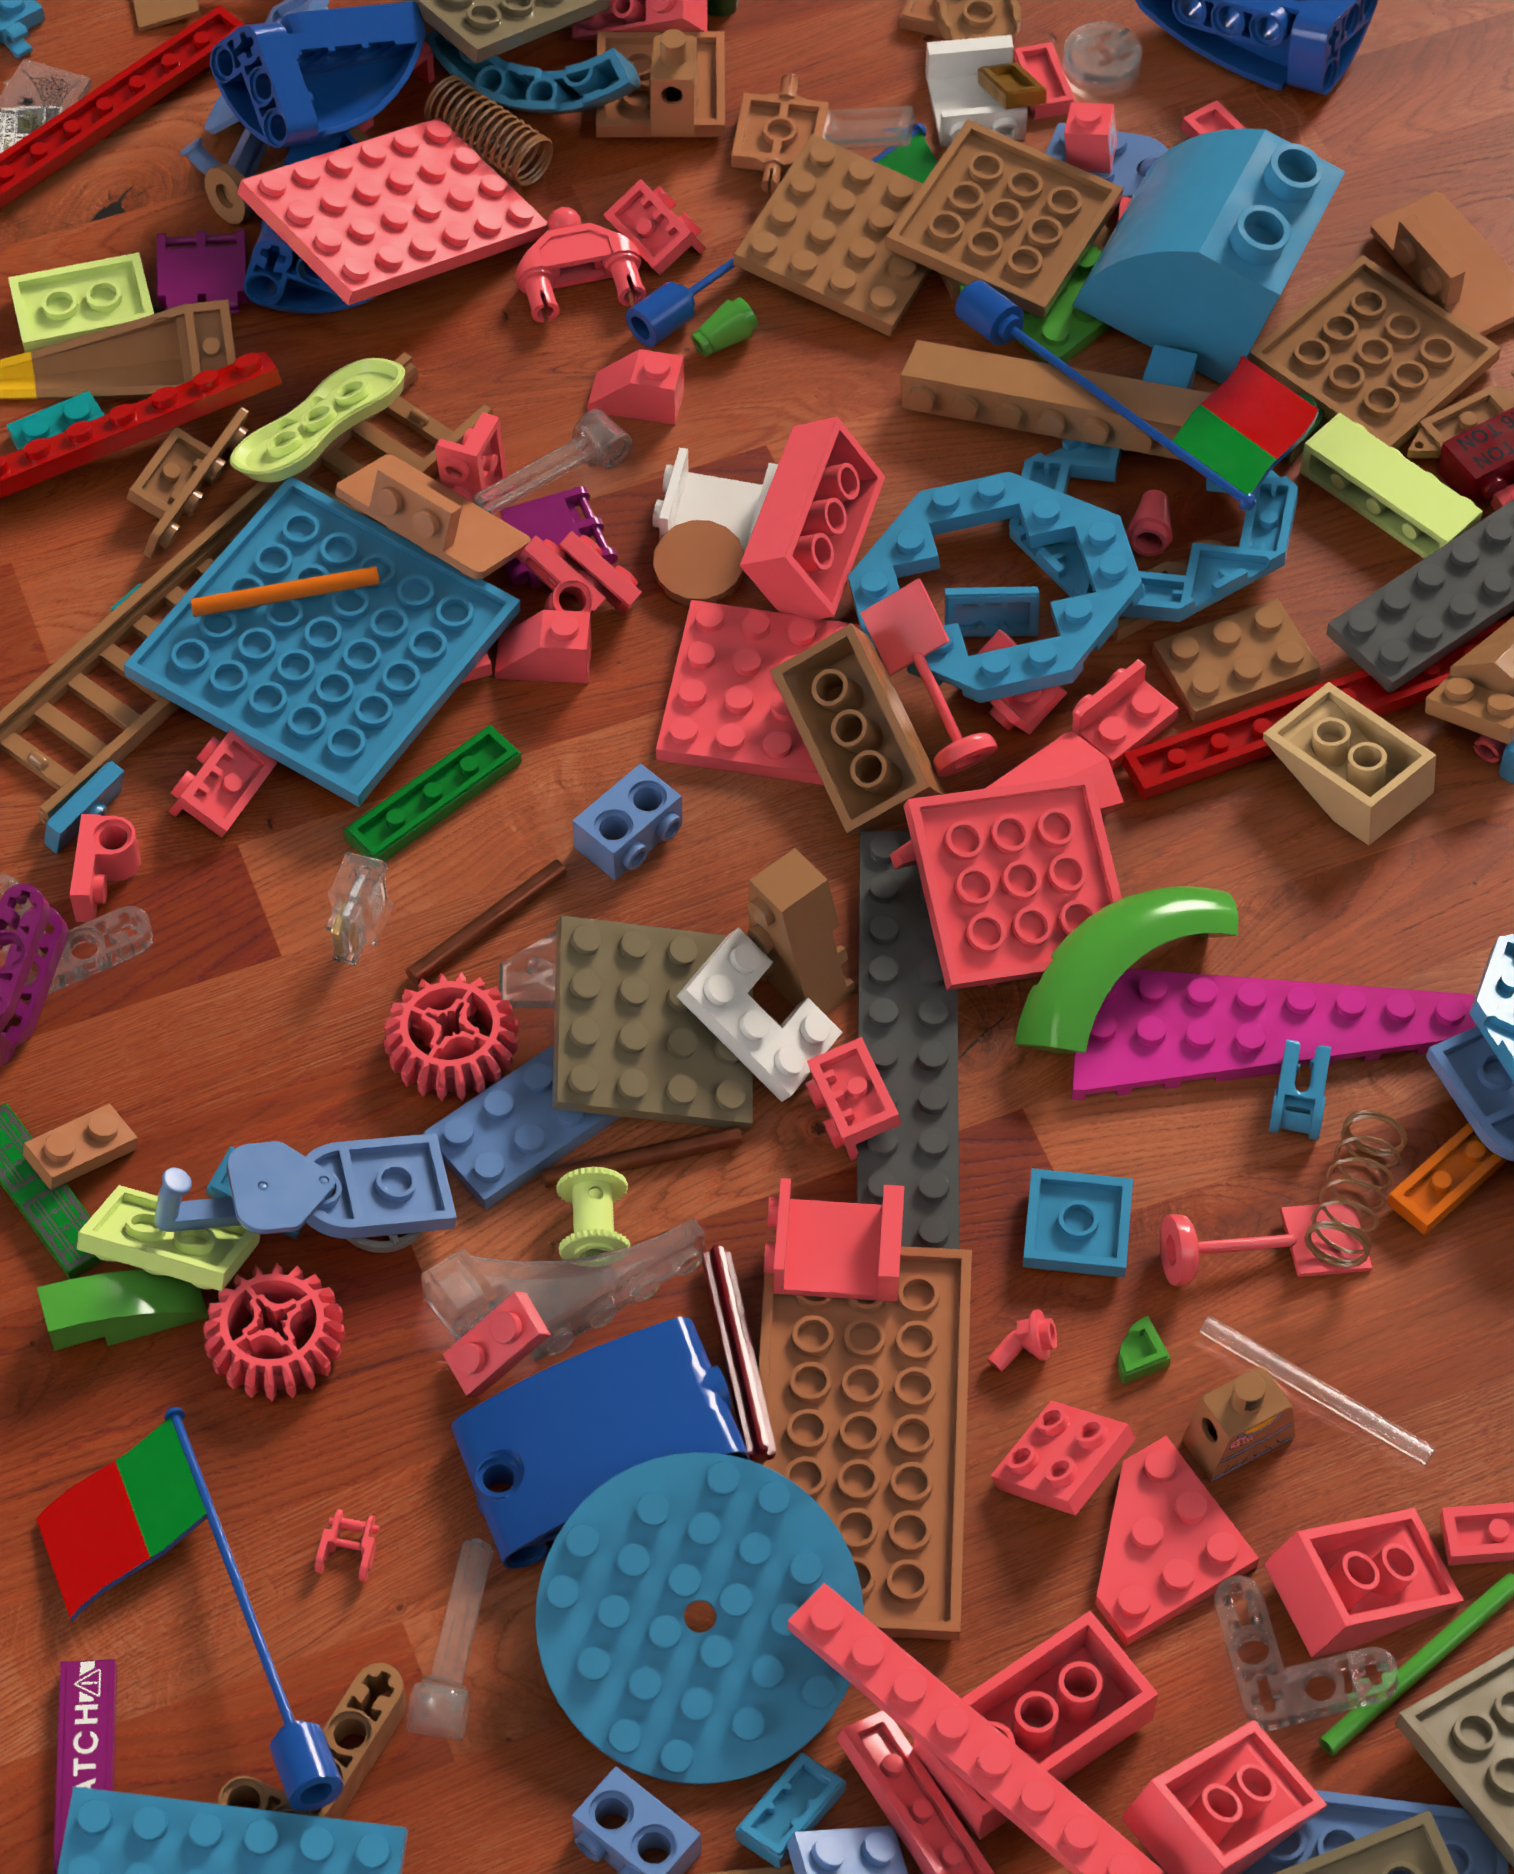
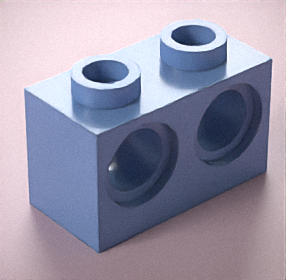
M640 763L572 820L574 848L615 881L628 869L634 870L639 867L647 857L648 852L662 840L668 841L676 835L682 825V796ZM610 838H620L618 840H609Z
M616 1766L572 1814L576 1846L595 1862H600L601 1859H604L618 1871L617 1874H685L701 1855V1833ZM609 1814L620 1815L626 1820L623 1826L613 1830L601 1827L598 1822ZM651 1848H660L669 1854L666 1860L658 1864L647 1863L640 1856Z

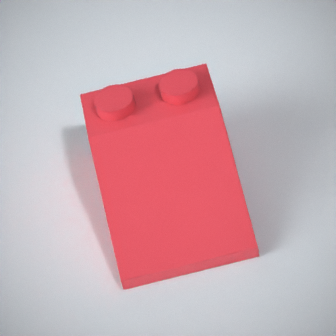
M1415 1508L1297 1531L1263 1563L1311 1658L1353 1649L1454 1608L1464 1601Z
M1253 1720L1150 1780L1122 1815L1121 1819L1167 1874H1242L1318 1815L1327 1804L1259 1724Z

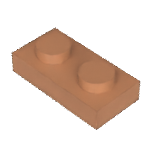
M109 1103L25 1142L23 1156L47 1187L52 1190L135 1151L138 1137Z

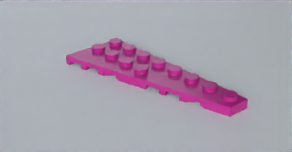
M1127 969L1114 984L1096 1015L1086 1053H1074L1072 1100H1085V1095L1116 1091L1117 1095L1132 1094L1133 1088L1163 1084L1164 1089L1180 1087L1183 1081L1215 1078L1216 1082L1277 1074L1281 1071L1286 1039L1295 1040L1300 1043L1301 1048L1298 1060L1300 1065L1310 1064V1060L1313 1059L1315 1050L1319 1045L1331 1047L1329 1066H1332L1335 1060L1363 1057L1364 1061L1381 1059L1382 1054L1415 1050L1416 1054L1427 1053L1429 1047L1475 1027V1022L1469 1014L1474 994Z

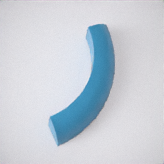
M434 29L425 35V40L432 49L433 54L451 75L459 76L469 86H473L476 91H481L484 96H488L496 104L521 112L540 115L582 112L618 100L641 86L635 66L614 47L584 62L565 66V70L542 71L536 67L523 66L513 62L509 63L497 56L476 64L437 30Z

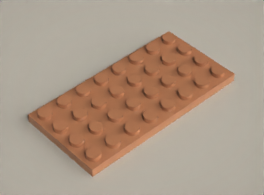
M766 1240V1242L776 1243V1240ZM901 1246L897 1302L773 1294L774 1274L764 1273L758 1372L775 1441L776 1456L774 1459L765 1461L762 1465L780 1473L797 1484L828 1514L848 1546L857 1569L862 1590L864 1616L888 1637L960 1641L972 1250Z

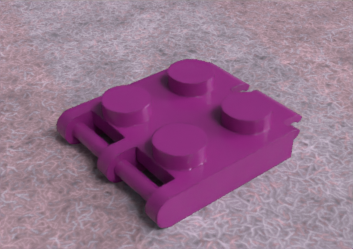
M245 228L236 229L235 234L206 235V231H197V236L167 237L166 233H157V298L159 308H166L168 310L183 304L228 299L231 314L239 313V303H248V297L244 291V281L247 274ZM236 242L235 245L207 246V244ZM197 245V247L168 248V246Z
M584 486L575 487L500 510L501 517L499 519L528 535L531 540L537 535L542 541L549 539L559 546L572 530L578 537H581V535H586L587 537L594 536L597 545L603 551L601 557L609 564L613 565L618 560L615 549L608 547L602 533L604 530L603 522L600 517L594 516L588 503L590 494ZM576 506H580L586 519L581 520ZM517 558L504 565L514 586L529 583L531 589L546 585Z

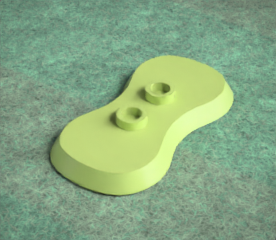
M368 358L355 361L336 370L326 377L307 399L295 409L243 439L230 456L229 462L231 466L247 477L260 482H279L302 472L338 436L361 421L384 410L400 396L403 391L405 378L404 367L388 359Z

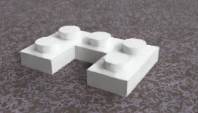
M738 927L728 934L676 997L783 1102L794 1094L810 1074L807 1060L827 1052L842 1034V1031L809 998L800 1002L779 1026L748 994L773 961Z

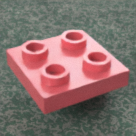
M1051 1400L990 1477L1000 1491L1076 1516L1136 1440V1436L1127 1423Z

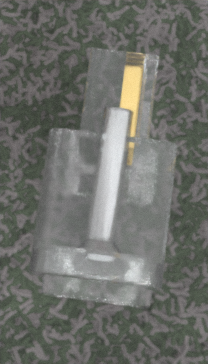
M351 852L345 853L328 891L332 913L327 922L326 930L331 931L335 949L332 956L333 961L356 966L365 944L378 945L394 908V901L389 900L385 880L388 868L385 861Z

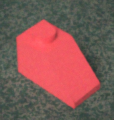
M639 349L597 371L587 404V412L675 425L684 394V356Z
M542 610L501 634L498 638L495 679L588 683L592 651L590 612Z

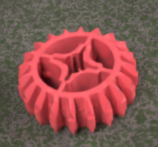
M460 972L455 981H447L446 977L440 973L436 984L430 985L421 978L418 984L419 992L405 988L402 995L403 1003L393 1002L390 1010L391 1018L386 1019L384 1026L386 1036L384 1040L385 1052L390 1057V1066L394 1073H401L402 1081L406 1087L417 1083L418 1092L421 1093L422 1097L432 1089H435L437 1097L441 1101L444 1100L448 1092H456V1095L463 1101L467 1089L473 1088L480 1094L485 1090L484 1081L495 1084L501 1079V1070L510 1071L513 1064L512 1055L516 1054L519 1047L518 1037L516 1036L519 1032L518 1021L513 1016L509 1000H501V993L498 991L497 986L485 990V983L481 977L468 984L462 972ZM474 1018L482 1022L491 1032L489 1037L480 1034V1029L472 1025ZM414 1036L423 1039L424 1045L431 1048L429 1055L423 1053L412 1042Z
M277 1262L272 1269V1274L265 1275L255 1265L252 1279L246 1280L236 1274L233 1280L235 1290L224 1288L223 1291L218 1293L220 1303H209L207 1311L209 1320L203 1326L204 1336L208 1339L205 1344L207 1357L214 1360V1371L219 1377L226 1375L227 1383L233 1390L244 1384L245 1392L251 1399L260 1389H265L266 1397L271 1401L277 1395V1390L286 1389V1393L294 1399L297 1393L296 1385L302 1383L313 1390L316 1385L314 1374L329 1377L331 1371L330 1361L339 1360L342 1353L339 1343L344 1342L345 1339L344 1325L341 1324L344 1319L342 1308L338 1303H335V1295L330 1287L322 1288L321 1280L316 1274L304 1279L303 1271L298 1265L288 1275L283 1274V1269ZM251 1314L253 1318L252 1323L242 1329V1336L233 1341L237 1328ZM316 1323L309 1341L298 1350L297 1340L306 1334L307 1327Z

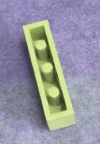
M1340 412L1304 444L1300 473L1424 559L1481 521L1483 511L1475 506L1470 499L1459 495L1447 487L1435 475L1424 471L1405 458L1400 451L1389 447L1370 434L1361 424L1354 423Z

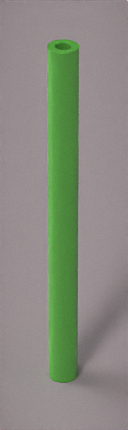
M1508 1572L1322 1735L1318 1739L1321 1748L1328 1755L1334 1756L1514 1597V1574Z

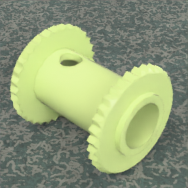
M604 1167L579 1168L561 1177L556 1185L558 1197H561V1200L573 1204L574 1234L566 1236V1239H562V1242H560L559 1255L570 1265L586 1269L610 1267L627 1258L631 1251L629 1239H626V1236L614 1232L613 1203L624 1197V1194H627L628 1182L626 1178L617 1171Z

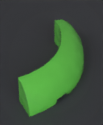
M1199 886L1164 887L1126 896L1088 917L1051 954L1053 960L1043 973L1038 985H1034L1031 988L1019 1019L1014 1044L1056 1054L1086 1053L1090 1032L1104 999L1117 980L1139 958L1164 943L1187 935L1204 938L1238 936L1239 916L1236 902L1230 893Z

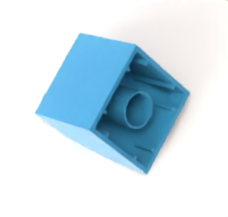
M1265 129L1220 130L1187 139L1165 152L1148 169L1072 306L1153 348L1154 344L1198 354L1196 371L1223 384L1238 365L1241 356L1247 358L1346 171L1319 158L1311 149L1303 145L1292 144Z

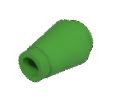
M738 297L734 301L727 299L690 338L697 351L706 358L710 354H714L752 337V331L759 327V323L753 310L742 298Z

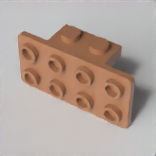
M1440 192L1430 193L1372 221L1370 229L1372 235L1432 302L1483 336L1514 322V271L1444 194Z
M393 455L380 457L341 480L336 485V496L349 503L351 507L364 512L385 525L389 530L402 535L420 546L425 552L435 555L458 569L463 575L473 579H483L513 560L531 541L528 535Z

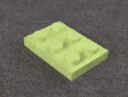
M139 252L8 277L25 353L154 314Z
M121 1185L112 1192L78 1232L77 1250L93 1254L104 1261H118L142 1268L147 1273L153 1275H166L191 1282L194 1286L201 1289H215L223 1291L260 1242V1234L253 1233L242 1225L176 1232L161 1231L155 1224L158 1196Z

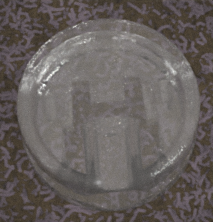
M1096 21L1077 27L1068 35L1063 47L1062 68L1072 92L1082 98L1100 102L1113 101L1126 96L1136 87L1139 81L1142 47L1139 39L1133 32L1116 23Z

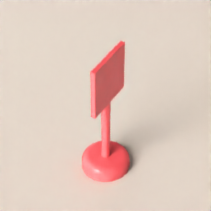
M916 579L860 612L888 674L892 676L914 663L952 743L940 750L933 759V767L937 776L945 777L959 773L984 761L995 753L998 746L994 738L988 733H976L963 738L925 659L926 655L949 643L950 640L921 579Z
M1320 1204L1281 1207L1280 1214L1286 1232L1285 1235L1198 1242L1194 1225L1187 1216L1180 1214L1166 1215L1160 1228L1162 1266L1166 1279L1172 1286H1185L1195 1279L1199 1268L1200 1254L1290 1247L1298 1277L1371 1271L1372 1264L1368 1256L1367 1261L1359 1266L1340 1267L1323 1262L1312 1254L1306 1246L1304 1237L1308 1227L1312 1225L1311 1217L1314 1209L1320 1206ZM1347 1204L1326 1206L1329 1213L1337 1220L1361 1228L1355 1208ZM1323 1209L1319 1211L1316 1218L1317 1222L1332 1221ZM1319 1229L1323 1236L1340 1247L1351 1250L1363 1249L1360 1242L1349 1234L1333 1229ZM1316 1231L1311 1233L1314 1245L1331 1256L1343 1259H1356L1364 1254H1349L1339 1251L1324 1242Z

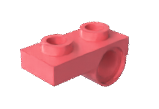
M536 535L516 557L553 590L545 601V610L564 611L559 603V596L563 593L576 597L580 605L579 611L590 612V615L606 599L599 592L601 589L599 583L583 570L577 572L565 561L566 555L562 549L549 539L542 541Z

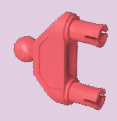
M560 207L549 215L547 222L548 231L525 253L519 262L515 274L518 288L527 294L533 319L540 323H544L542 308L546 310L548 321L554 320L560 313V308L553 289L613 278L618 293L617 296L622 305L631 306L628 292H631L634 304H637L646 297V291L638 272L642 260L634 243L625 236L593 223L582 224L579 214L568 207Z

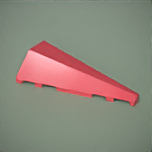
M1073 731L1064 733L986 787L994 788L1092 774L1101 815L1108 814L1124 803L1108 758ZM911 840L890 854L895 870L917 865Z

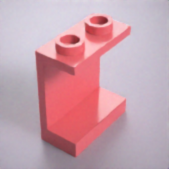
M781 1178L779 1198L769 1197L767 1228L777 1229L776 1243L766 1242L764 1256V1273L774 1274L773 1294L897 1302L905 1186L884 1185L883 1205L791 1199V1179Z

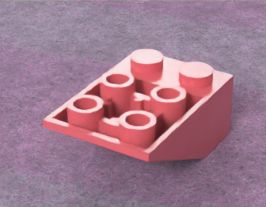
M610 0L608 10L572 24V39L575 41L597 40V32H652L669 29L707 31V0Z

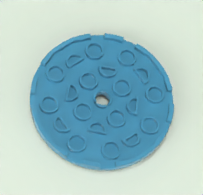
M692 1452L655 1458L617 1474L598 1487L577 1507L557 1535L545 1561L536 1600L535 1625L541 1665L555 1699L570 1721L586 1740L620 1765L648 1777L679 1784L708 1785L747 1778L783 1762L804 1747L821 1731L843 1700L850 1682L787 1629L788 1619L824 1582L864 1616L862 1590L857 1569L848 1546L828 1514L809 1494L780 1473L750 1460L719 1453ZM706 1602L713 1609L715 1624L710 1630L698 1633L687 1627L684 1620V1612L690 1604Z

